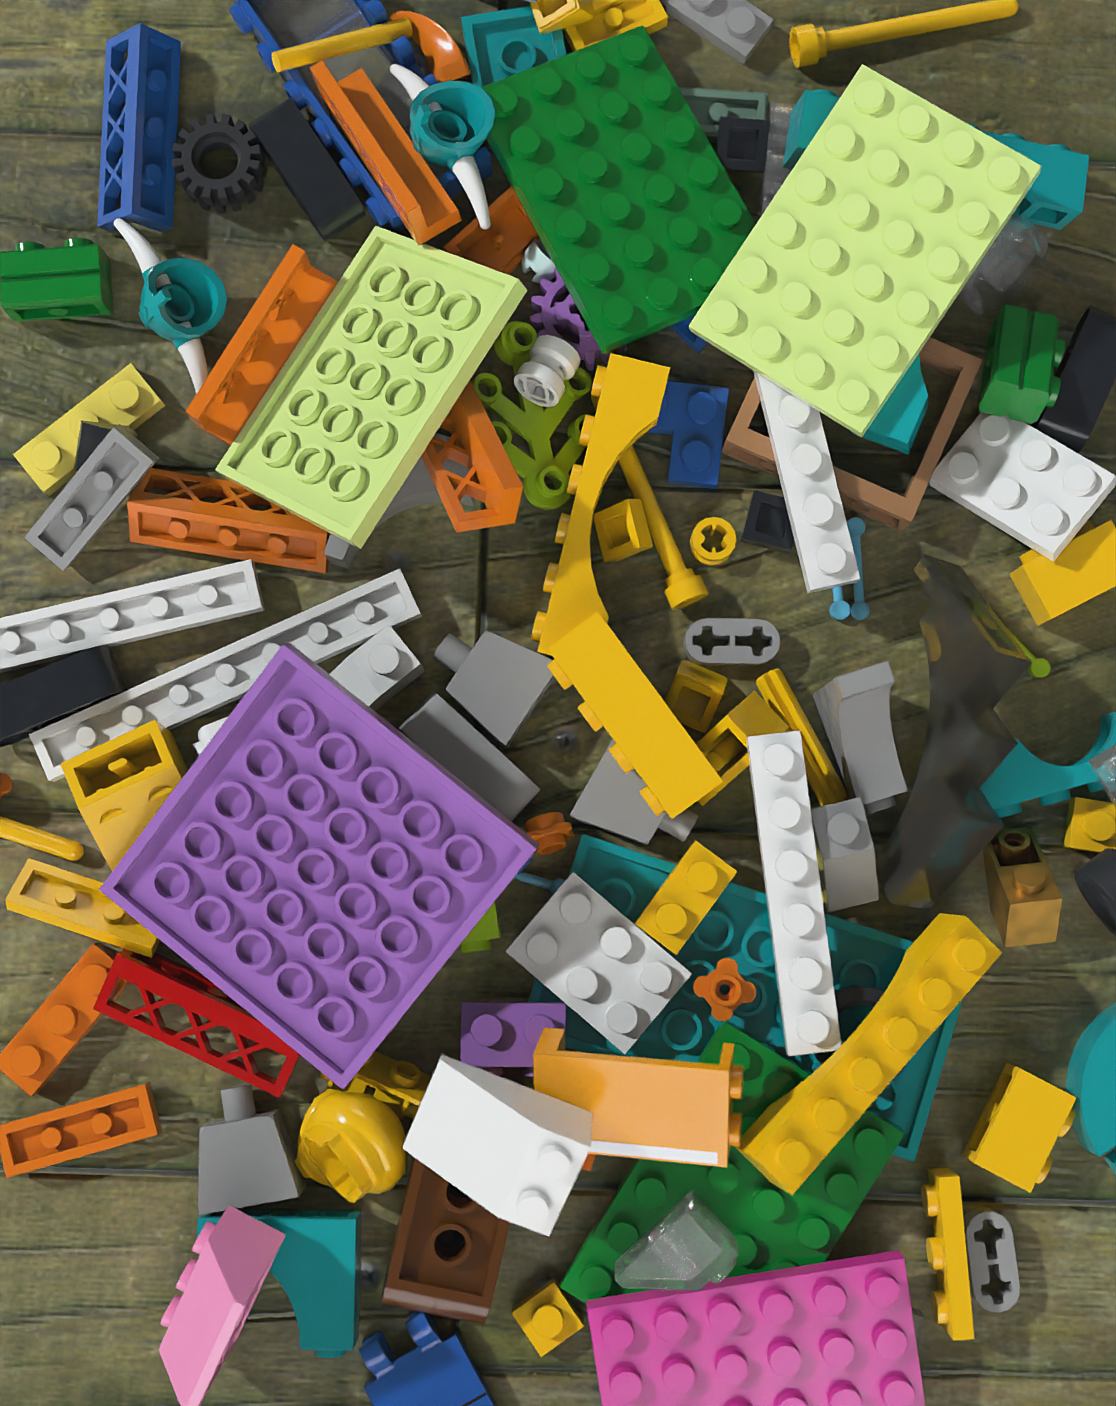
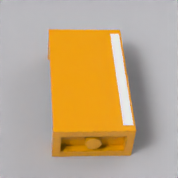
M543 1029L533 1053L534 1090L593 1112L591 1147L588 1154L727 1167L730 1147H740L742 1136V1113H733V1098H742L744 1067L734 1065V1044L723 1043L720 1063L718 1065L565 1051V1029Z

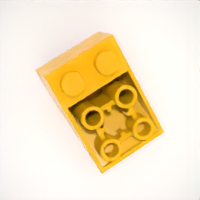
M156 719L60 763L77 807L111 871L115 869L188 771L173 734Z

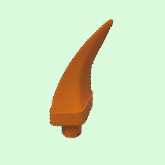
M393 11L391 13L392 21L405 17L409 19L412 26L411 38L422 49L430 73L438 83L446 81L469 82L471 72L467 61L456 42L445 29L432 19L411 11Z

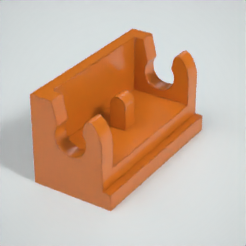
M512 186L488 207L491 223L489 229H482L476 217L444 246V251L507 275L514 271L522 263V256L525 250L535 239H540Z

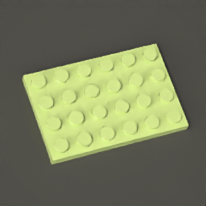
M862 64L689 324L690 331L862 438L1039 176L1041 165Z
M375 226L215 470L225 479L361 549L526 294L527 289L518 278L424 243L418 246L413 239Z

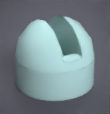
M535 239L522 256V271L526 274L532 268L536 272L532 281L540 283L542 278L551 281L555 277V265L540 239Z

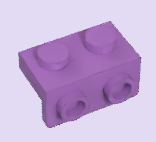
M462 1001L460 1062L497 1076L503 1075V1067H524L525 1076H534L533 1053L543 1029L556 1028L565 1029L566 1031V1003Z

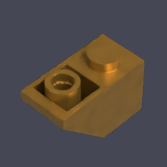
M1023 827L982 832L981 843L990 910L1004 947L1056 942L1062 897L1033 828Z

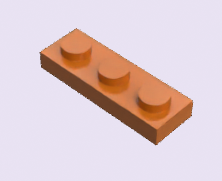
M99 942L93 943L0 1053V1071L30 1096L38 1094L104 1015L94 1010L93 1007L115 956ZM122 978L120 979L112 1001L115 1002L130 982Z
M150 1082L0 1124V1154L6 1178L162 1133Z

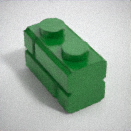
M85 238L68 239L64 242V247L46 248L43 244L37 242H21L15 245L14 251L0 252L1 306L14 322L113 315L111 262L100 244H95L92 240Z
M1008 304L1000 306L987 337L978 403L980 412L1000 417L1009 415V419L1032 424L1037 422L1045 406L1053 407L1061 385V378L1053 376V370L1059 366L1065 348V340L1057 338L1059 325L1057 316L1037 311L1030 314L1028 309Z

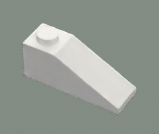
M388 624L351 653L329 675L376 711L424 673L425 669Z

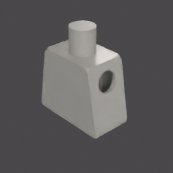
M485 631L473 648L449 633L433 656L435 660L456 673L446 687L447 693L494 739L507 749L555 679L546 666L553 661L552 659L489 631Z
M612 739L570 813V817L644 845H648L657 828L684 842L693 828L698 815L685 809L673 819L670 818L666 811L657 817L639 793L647 785L634 768L626 774L608 749L616 743Z
M249 1083L220 1089L224 1118L208 1121L200 1127L199 1215L224 1211L229 1205L236 1209L299 1197L306 1188L305 1179L295 1165L294 1160L297 1156L281 1110L272 1109L256 1112L252 1085Z

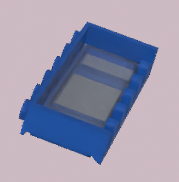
M233 0L234 5L228 8L242 33L246 35L252 31L260 44L255 46L271 73L276 71L272 62V52L388 22L386 10L380 0ZM404 35L388 44L323 60L337 82L362 68L413 143L410 134L411 120L409 117L412 99L401 82L390 72V66L398 64L409 69L429 86L438 82L432 74L425 77L416 64L414 50ZM316 63L280 72L287 81L282 87L288 98L295 103L299 110L306 108L314 120L309 125L326 150L332 146L341 158L337 162V166L350 186L355 188L360 185L369 198L364 201V204L373 220L379 227L387 224L392 232L400 235V232L406 229V226L323 103L310 71V67ZM484 146L473 154L481 179L492 175L491 154ZM425 160L450 198L464 190L460 181L448 166H438Z

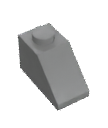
M861 797L811 809L820 885L827 912L879 900L875 850Z

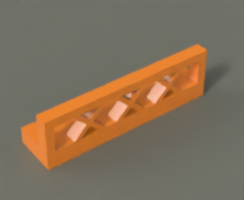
M323 61L311 66L310 71L324 105L418 246L462 221L457 207L421 154L417 153L414 149L412 141L363 69L360 68L337 82Z
M292 244L185 411L199 429L229 447L338 283L337 280L311 266L306 251Z
M469 380L440 428L451 432L452 436L447 442L433 436L421 455L456 533L515 523L523 485L471 380ZM447 459L466 466L469 472L463 478L445 470L443 464ZM464 495H467L485 503L487 509L464 512L460 500Z
M151 468L133 489L127 501L130 542L239 560L251 559L257 563L325 574L330 563L324 555L330 536L329 532L231 481ZM152 487L175 491L166 495L150 493ZM207 496L223 498V500L215 503L203 502L199 499ZM256 504L270 505L272 508L259 511L252 510L249 507Z

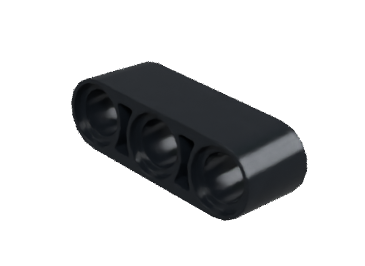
M290 98L248 124L249 129L255 134L260 148L323 241H328L366 216V212L354 190Z
M1091 305L1081 317L1055 373L1056 377L1061 378L1056 402L1053 407L1045 406L1037 422H1034L1032 425L1033 428L1076 453L1082 450L1090 437L1116 379V316Z
M101 645L89 648L0 685V748L30 737L29 734L127 691L110 646Z

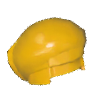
M328 1088L314 1098L305 1113L299 1131L298 1154L294 1160L295 1165L304 1178H311L320 1184L334 1188L349 1202H357L366 1193L380 1194L389 1191L404 1176L407 1169L408 1152L403 1149L406 1139L403 1125L399 1117L389 1106L370 1094L343 1092Z

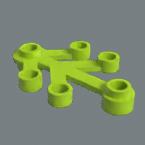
M521 321L508 323L494 342L497 356L506 364L513 366L514 375H516L523 363L531 360L529 352L537 339L534 328ZM514 334L522 338L525 346L520 345L515 340ZM578 367L572 378L579 383L580 391L571 387L569 379L565 380V392L555 406L545 407L543 410V406L529 401L518 391L521 404L520 409L502 394V386L496 376L490 373H481L471 382L484 408L504 422L493 421L491 423L516 473L524 479L523 490L526 498L534 506L546 510L562 506L571 496V494L567 493L570 479L568 472L584 448L588 447L579 444L581 435L579 425H583L585 416L588 414L581 415L570 423L567 430L569 438L554 458L549 438L574 401L582 398L591 389L592 382L589 374L584 369ZM478 384L486 385L491 392V397L481 394ZM506 425L529 443L531 457L511 443L512 435ZM545 476L553 482L555 490H551L546 486L544 482Z

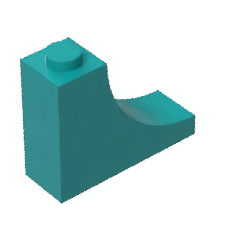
M236 1208L286 1234L269 1271L279 1281L293 1307L300 1336V1350H314V1355L320 1358L342 1357L346 1354V1350H354L360 1331L362 1209ZM225 1210L200 1215L197 1218V1238L207 1221L217 1225Z

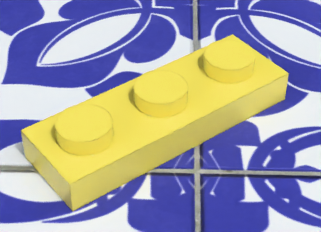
M130 363L13 455L42 492L50 496L77 473L74 469L81 420L115 425L121 424L123 426H131L135 430L162 409L165 404Z

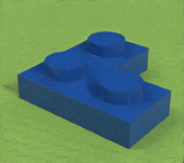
M667 381L657 425L648 431L650 433L673 435L667 483L716 489L729 388Z

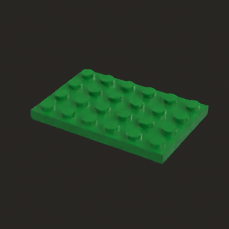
M639 26L481 87L492 98L495 108L493 128L486 139L603 354L696 315L756 224L644 26Z
M724 1020L718 1026L696 1063L719 1065L723 1043L734 1044V1065L744 1067L742 1098H733V1113H742L743 1136L771 1104L789 1093L809 1077L812 1072L732 1022ZM867 1108L793 1195L771 1183L735 1146L730 1147L727 1167L636 1158L560 1280V1288L586 1304V1300L825 1262L905 1133L901 1127L872 1109Z

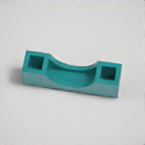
M1116 711L1100 716L1099 730L1092 748L1081 760L1070 766L1052 765L1038 759L1024 747L1018 738L957 755L973 812L990 811L992 820L1023 812L1020 802L1038 797L1040 805L1045 806L1070 799L1069 789L1087 784L1089 793L1116 786Z

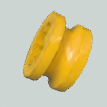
M718 517L705 518L696 525L691 534L689 542L690 551L701 564L708 566L720 565L729 558L734 550L736 534L731 524L726 520ZM710 530V535L712 536L716 530L724 536L720 544L723 549L721 552L716 553L715 547L712 548L711 552L706 551L702 547L705 536L702 534L704 531Z

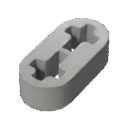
M700 619L691 624L683 641L684 652L687 657L695 664L702 666H762L774 658L780 646L778 631L774 625L762 619ZM707 629L710 630V635L713 639H728V646H715L711 650L710 655H703L701 646L693 645L692 639L699 638L702 630ZM753 630L760 631L761 639L769 640L770 646L764 647L761 650L760 656L753 655L752 647L735 646V639H748L752 635Z
M980 1206L971 1209L963 1217L970 1294L982 1308L990 1312L1000 1313L1009 1310L1015 1305L1020 1295L1013 1232L1010 1223L1004 1216L989 1207ZM986 1219L993 1227L998 1228V1234L990 1236L991 1253L986 1252V1246L983 1241L978 1237H974V1232L982 1230V1221ZM988 1265H993L995 1275L1005 1282V1286L997 1288V1297L992 1298L988 1292L981 1289V1285H985L990 1281Z

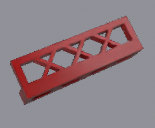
M125 948L118 952L93 1007L94 1010L278 1098L283 1095L301 1056L204 975L158 953H154L153 957L150 958ZM121 978L138 986L145 1005L128 1009L112 1001ZM153 993L162 997V999L156 1001ZM171 1003L185 1008L192 1027L178 1032L166 1027L159 1008ZM148 1012L150 1019L141 1014ZM200 1016L208 1019L209 1021L202 1023ZM218 1025L231 1030L238 1049L224 1054L212 1049L205 1030ZM195 1034L197 1041L187 1036ZM246 1038L255 1041L256 1043L248 1045ZM267 1047L286 1056L277 1079L258 1070L252 1052ZM242 1056L244 1063L236 1060L235 1058Z

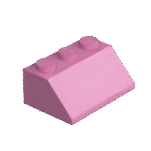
M230 1205L217 1225L207 1221L192 1249L193 1252L200 1255L197 1261L191 1258L176 1286L177 1289L184 1293L182 1297L177 1294L174 1296L160 1322L161 1325L168 1329L160 1345L159 1352L180 1406L201 1405L234 1347L286 1234Z

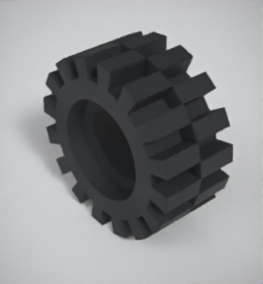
M214 113L206 114L207 124L203 126L195 118L190 121L194 131L189 133L182 128L178 134L182 144L174 142L172 148L176 159H172V165L180 184L193 203L198 201L200 207L206 211L210 210L211 205L214 206L217 213L226 214V205H231L234 212L242 210L239 201L245 198L250 205L256 200L252 191L256 189L261 192L264 187L261 176L267 177V168L264 163L266 160L252 130L249 131L246 123L240 119L234 124L231 115L222 113L221 122H217ZM217 149L233 151L238 157V164L236 170L231 175L222 179H211L202 172L203 159L209 153Z

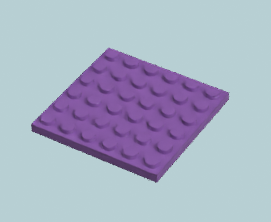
M289 642L280 647L99 890L336 1085L344 1089L540 844Z

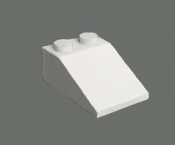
M441 1054L404 1141L403 1149L497 1217L550 1236L591 1147L593 1112Z

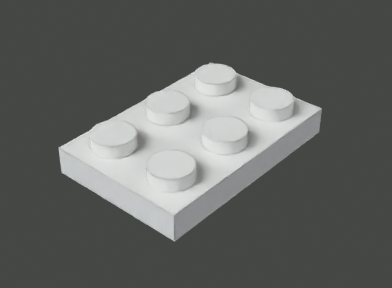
M981 412L937 465L929 484L1054 562L1116 486V475L1025 422L1009 419V415L1000 417Z
M574 872L571 873L506 950L511 957L624 1054H626L692 975L690 971Z

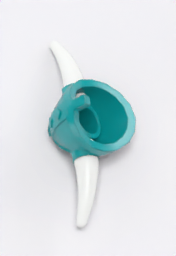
M392 64L390 72L401 82L412 99L409 117L411 120L410 134L414 149L417 153L421 154L424 160L438 166L449 167L468 195L480 227L484 230L489 229L491 223L486 194L473 154L483 144L493 128L495 108L492 98L481 87L464 81H446L429 86L409 69L398 64Z
M117 218L114 221V226L134 253L145 281L140 299V312H138L140 319L145 327L153 330L161 337L173 341L176 350L180 352L188 368L197 394L208 377L201 336L213 329L225 313L227 295L224 283L214 270L200 261L187 258H174L163 261L151 244L136 229L123 219Z

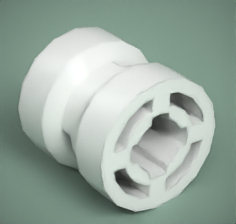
M542 335L536 339L530 349L529 357L531 360L523 363L516 373L514 385L521 395L529 401L540 406L552 407L559 402L565 392L564 381L572 378L578 369L580 357L577 351L566 341L555 336Z

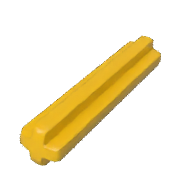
M776 668L759 676L756 680V685L765 702L789 727L785 732H801L806 778L821 806L844 801L847 798V791L783 672Z

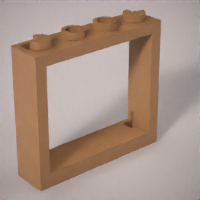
M929 337L919 352L920 363L954 377L955 381L904 497L833 466L843 507L900 532L912 522L979 370L982 359L971 355V350L960 343L953 341L943 343ZM754 377L721 453L779 478L770 438L748 429L760 403Z

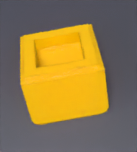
M537 0L536 3L530 2L539 33L547 34L587 22L596 17L591 0Z
M682 660L664 702L681 724L706 733L722 698L728 679L692 662Z

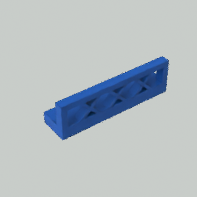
M142 23L106 41L97 227L107 231L117 229L114 226V221L117 218L123 219L128 224L133 222L159 232L173 228L175 170L172 165V159H176L172 148L174 142L177 143L181 41ZM128 51V58L123 66L124 52ZM126 98L125 107L121 113V106ZM123 146V154L119 159V152ZM121 192V207L116 210L117 198Z

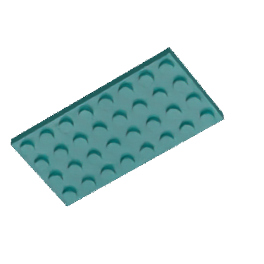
M582 834L569 876L574 872L634 924L676 864ZM729 882L677 955L644 932L690 971L692 975L626 1054L620 1051L566 1004V1047L584 1053L696 1063L722 1021H718L712 1016V1007L705 998L698 997L694 993L693 984L697 977L706 976L709 972L716 969L717 962L720 959L730 958L738 964V973L746 982H751L755 986L756 996L752 1002L742 1003L734 1009L732 1017L728 1021L812 1073L821 1066L814 1053L788 1056L786 1053L766 894ZM824 913L834 990L850 985L875 987L885 992L900 967L906 950L913 942ZM535 978L528 1002H564ZM724 984L720 987L721 994L725 995L729 992L728 985ZM963 999L912 1056L905 1069L892 1079L868 1107L903 1129L905 1134L892 1154L894 1156L912 1162L915 1161ZM857 1004L847 1007L838 1014L841 1045L853 1034L874 1007Z

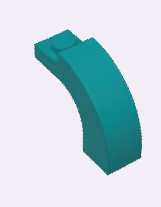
M1116 1002L1099 1013L1081 1034L1071 1055L1066 1076V1092L1076 1097L1072 1106L1075 1109L1072 1127L1083 1149L1098 1157L1109 1151L1110 1153L1104 1157L1115 1175Z

